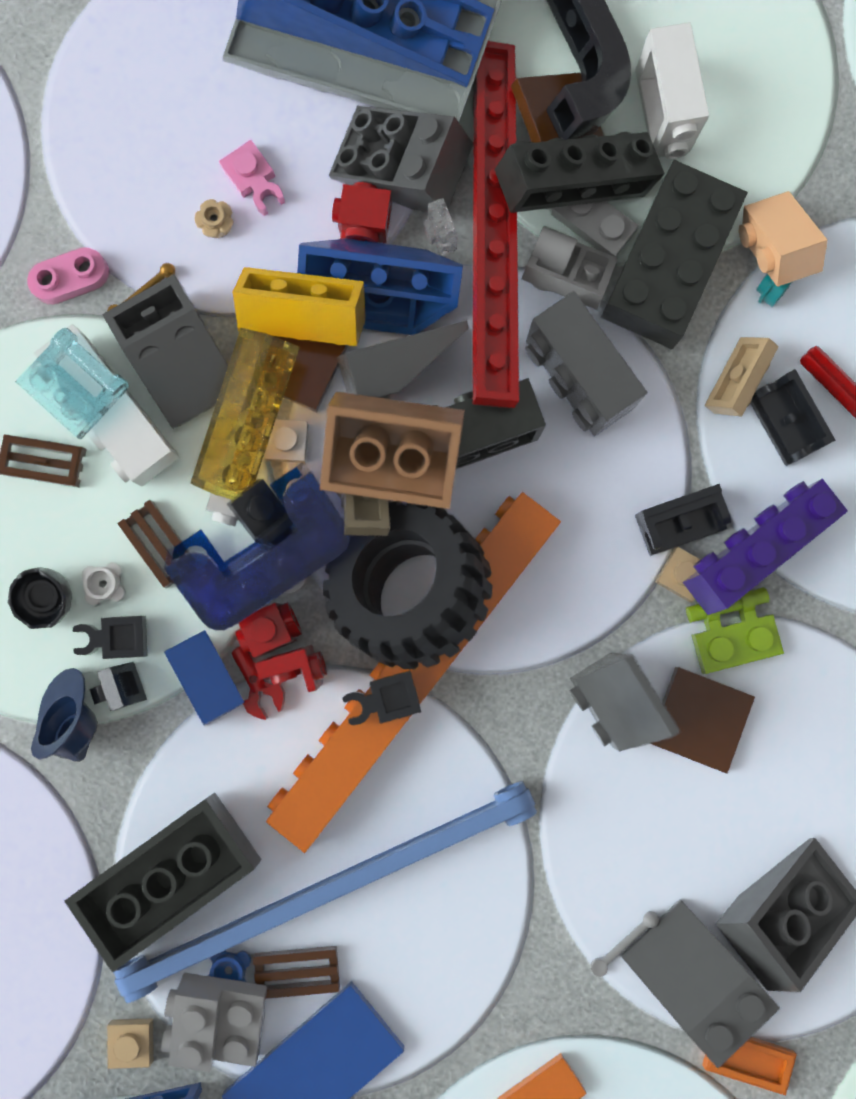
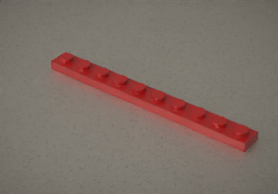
M488 41L474 79L473 404L515 408L519 402L517 212L510 213L494 170L510 145L516 143V99L511 89V85L516 80L515 45Z

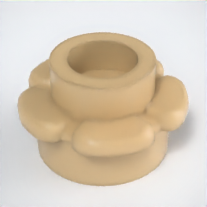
M209 199L201 203L200 210L195 213L194 221L197 228L202 229V233L205 236L221 238L227 235L233 226V219L231 218L233 212L226 202H217L215 199ZM212 215L218 216L216 221L211 220Z

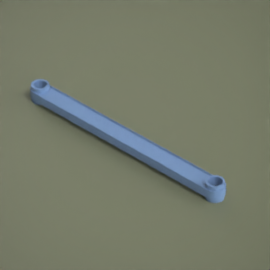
M523 781L508 785L494 793L495 801L148 961L145 955L135 957L113 972L115 975L114 981L120 996L124 997L126 1003L136 1001L154 991L158 987L157 981L499 823L505 821L507 826L521 823L537 813L533 796Z

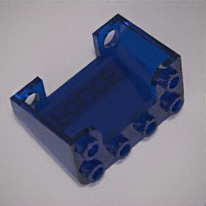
M303 462L269 484L294 523L291 526L293 532L277 545H272L271 543L264 545L254 541L224 561L204 531L200 529L167 551L164 564L165 572L201 622L208 628L226 630L235 626L340 556L347 549L350 543V535H344L343 518L325 491L319 490V482ZM297 479L286 489L287 484L291 480ZM191 546L203 547L207 554L201 552L184 553Z

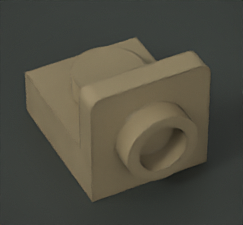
M342 493L341 508H344V535L388 536L390 530L388 500Z

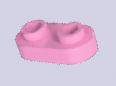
M83 247L36 264L28 274L27 283L32 294L46 304H57L102 287L108 279L109 267L105 259L96 250ZM90 262L88 270L84 272L79 271L82 263ZM47 275H52V281L48 285H42L43 278Z

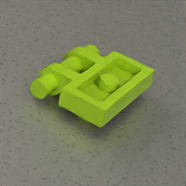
M765 587L750 590L728 609L707 615L699 604L686 607V615L689 622L704 620L706 631L691 635L702 674H709L784 654L774 615L768 614L761 617L756 615V606L770 601L769 593ZM734 611L739 612L741 622L726 626L721 625L720 615Z

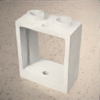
M691 22L650 28L635 69L647 132L650 135L658 157L665 156L668 160L681 158L687 155L688 152H691L710 116Z

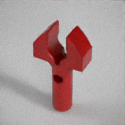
M241 646L236 647L231 652V655L250 688L248 699L244 700L243 703L247 713L259 719H268L265 710L260 705L261 691L263 694L272 697L278 712H281L284 707L286 694L281 683L271 684L264 681V679L259 680L254 661L249 652L244 653Z

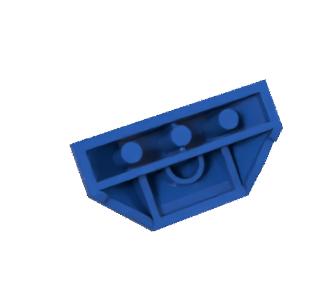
M347 238L302 242L299 244L297 273L364 281L365 324L363 329L414 335L458 307L463 265L429 250Z

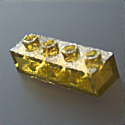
M240 328L190 484L214 495L233 499L256 481L300 348L299 346L267 333Z

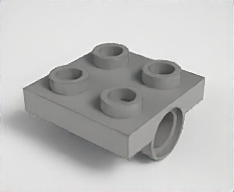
M543 226L521 279L531 283L541 291H551L564 297L575 291L585 306L598 310L618 258L577 242L578 239Z

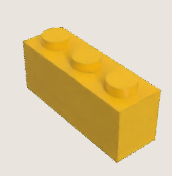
M244 267L232 291L239 332L333 343L336 345L356 347L358 345L365 324L364 281Z

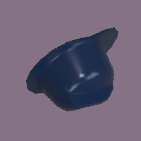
M75 668L65 669L48 685L41 700L36 732L31 746L32 756L40 760L54 755L75 762L85 759L90 741L97 730L98 721L94 712L84 702L85 678L81 671Z

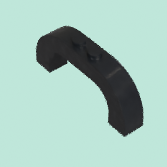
M547 0L578 64L582 82L565 85L547 107L546 111L559 138L564 140L583 138L596 132L625 98L631 81V62L628 49L605 0Z

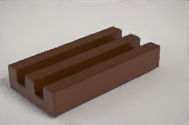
M4 434L0 451V475L79 488L81 482L78 479L79 473L83 472L84 466L82 464V457L86 456L87 449L81 446ZM12 445L46 450L70 454L72 458L71 462L32 456L11 452ZM9 461L40 465L69 470V474L67 477L8 467Z
M149 499L143 504L144 506L141 509L134 510L130 513V517L122 519L117 524L163 588H169L196 568L199 563L156 504ZM151 514L186 562L185 565L182 567L178 565L146 521L145 516ZM137 523L171 569L173 573L170 576L165 573L132 527L134 524Z
M337 946L260 952L253 955V966L255 965L254 983L259 985H266L267 981L330 976L331 978L330 980L266 985V999L336 993L340 991ZM329 959V965L268 971H265L264 967L265 964Z

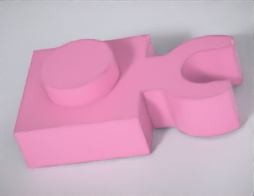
M251 139L219 160L221 168L243 198L253 192L255 206L263 216L268 214L267 208L263 203L265 197L271 195L276 197L281 205L285 203L281 188L275 183L268 182L275 177L273 169Z

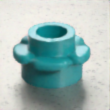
M767 274L756 288V291L761 294L758 302L761 304L764 301L773 307L792 282L777 287Z

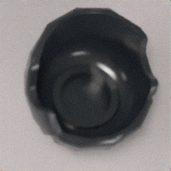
M37 567L24 570L17 575L9 586L7 603L13 616L29 629L52 628L60 623L70 611L73 594L68 580L59 572L49 568Z

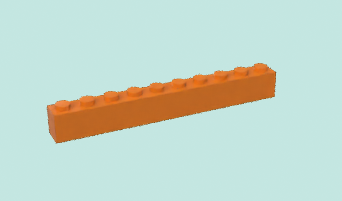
M521 492L516 500L508 496L494 514L500 521L490 532L484 527L475 538L484 551L483 556L489 562L492 572L491 576L486 578L493 587L492 597L489 600L484 599L483 603L489 609L485 620L561 523L559 519L524 492ZM477 620L473 628L477 631L483 622ZM467 639L462 640L457 645L460 651L451 658L445 654L439 656V664L426 667L419 662L416 669H402L398 665L390 667L379 662L369 676L374 680H378L410 670L418 700L421 704L469 641ZM369 688L366 693H364V692H363L362 690H360V689H358V690L356 691V692H361V693H363V694H365V695H370V694H372L371 688ZM356 700L348 702L344 709L349 712V715L340 726L333 721L318 741L324 747L315 758L307 754L293 772V775L298 778L297 782L289 792L283 787L278 791L267 806L272 811V814L265 822L303 853H306L412 715L380 724L378 714L374 712L370 714L365 722L359 725H350L348 719L359 716L362 713V705Z

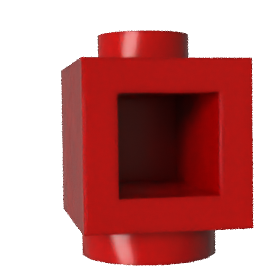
M356 182L354 185L343 184L341 198H334L332 208V222L338 224L340 239L347 238L387 243L392 211L391 190L377 189L375 185L367 182Z
M275 602L237 619L240 629L235 631L244 653L251 652L253 658L265 656L298 641L296 637L302 635L300 624L288 602L284 604Z

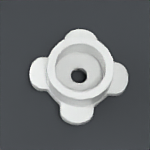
M109 562L105 567L87 566L83 569L81 577L83 579V588L86 592L84 599L88 604L98 605L103 600L110 599L118 602L123 599L125 590L120 585L119 576L122 573V568L119 564ZM102 580H105L107 583L104 588L100 586Z

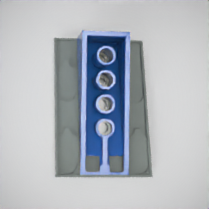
M238 0L236 19L222 60L277 79L280 77L322 92H332L377 108L454 116L460 122L502 0Z

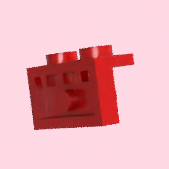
M313 645L267 657L254 663L259 680L271 677L272 684L294 679L297 675L301 674L302 670L308 693L318 690L323 684L322 679L327 675L323 654L321 651L314 652Z

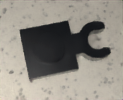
M146 616L101 618V630L89 624H79L73 627V632H85L89 636V643L86 647L73 648V653L76 655H91L102 647V659L148 656Z
M410 670L370 681L369 685L372 692L370 695H365L361 692H350L342 698L343 703L356 700L362 705V713L359 716L348 719L350 725H359L365 722L370 714L377 712L380 724L422 712Z

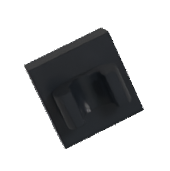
M134 661L97 672L101 685L89 689L94 705L107 701L110 712L147 700Z

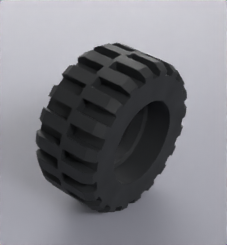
M393 501L389 502L390 530L388 536L346 535L344 539L339 537L333 549L336 553L333 559L328 558L325 572L329 575V579L323 581V595L329 599L325 603L328 617L334 621V628L338 633L347 639L350 644L371 658L390 667L398 665L402 669H416L419 662L426 667L439 664V656L443 654L449 658L460 651L457 645L462 640L467 639L470 642L476 635L477 631L473 628L477 620L483 622L489 610L483 603L484 599L489 600L492 597L493 585L486 579L491 576L492 572L489 562L483 556L484 551L480 544L444 508L407 503L405 506L402 502ZM421 555L435 556L436 575L432 587L425 598L407 612L393 616H383L381 594L384 584L392 571L410 558Z

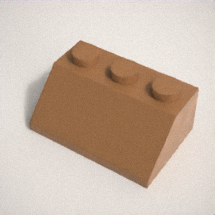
M336 391L327 406L319 490L450 509L465 410Z

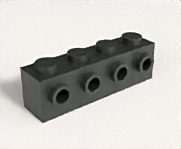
M628 131L610 136L598 137L592 134L578 139L564 140L563 138H554L546 142H516L510 145L494 169L510 213L645 197L665 174L649 133L630 134Z

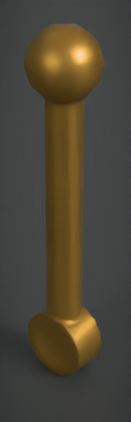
M171 263L162 264L160 272L125 301L161 282L163 279L173 274L175 275L176 269ZM113 304V305L109 306V308H108L107 311L111 310L112 308H114V307H116V306H118V305H117V304Z

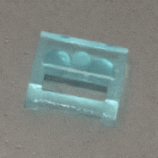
M65 327L52 337L50 345L15 382L67 430L81 440L123 396L129 387V383L120 374L113 375L77 342L78 337L69 328ZM66 355L103 387L97 397L91 394L58 364Z

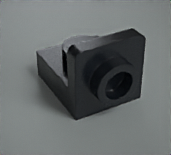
M263 479L256 480L227 503V506L253 540L259 544H279L293 532L291 526L299 520L294 512H287Z

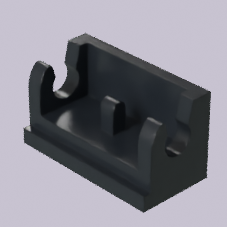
M796 369L786 373L773 383L766 384L754 393L750 404L785 466L836 441Z
M720 483L642 510L635 515L649 556L726 530V525L731 523V517L722 495Z

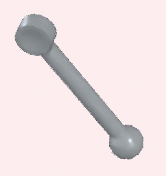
M652 911L645 913L643 922L606 956L593 959L591 962L593 974L598 977L606 975L608 965L648 928L657 927L659 916Z

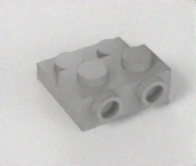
M184 972L177 990L171 989L169 991L165 1005V1016L173 1018L172 1025L167 1024L161 1045V1051L169 1053L168 1066L210 1072L213 1062L216 1060L256 1067L260 1050L267 986Z

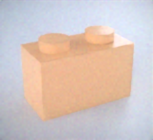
M789 191L744 206L743 222L739 226L740 241L745 248H749L757 258L760 270L763 273H767L777 287L823 271L828 239Z

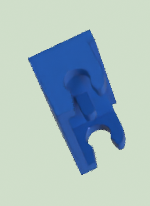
M205 630L164 651L204 726L244 703Z

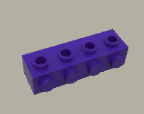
M823 478L808 486L802 481L792 487L783 495L786 501L779 507L772 504L754 517L757 523L748 531L745 528L738 530L723 542L727 548L718 555L714 551L709 553L693 566L696 572L682 583L707 615L728 609L848 512Z

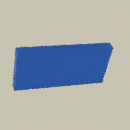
M351 981L256 1063V1067L252 1066L231 1084L221 1097L222 1099H350L404 1052L405 1046Z

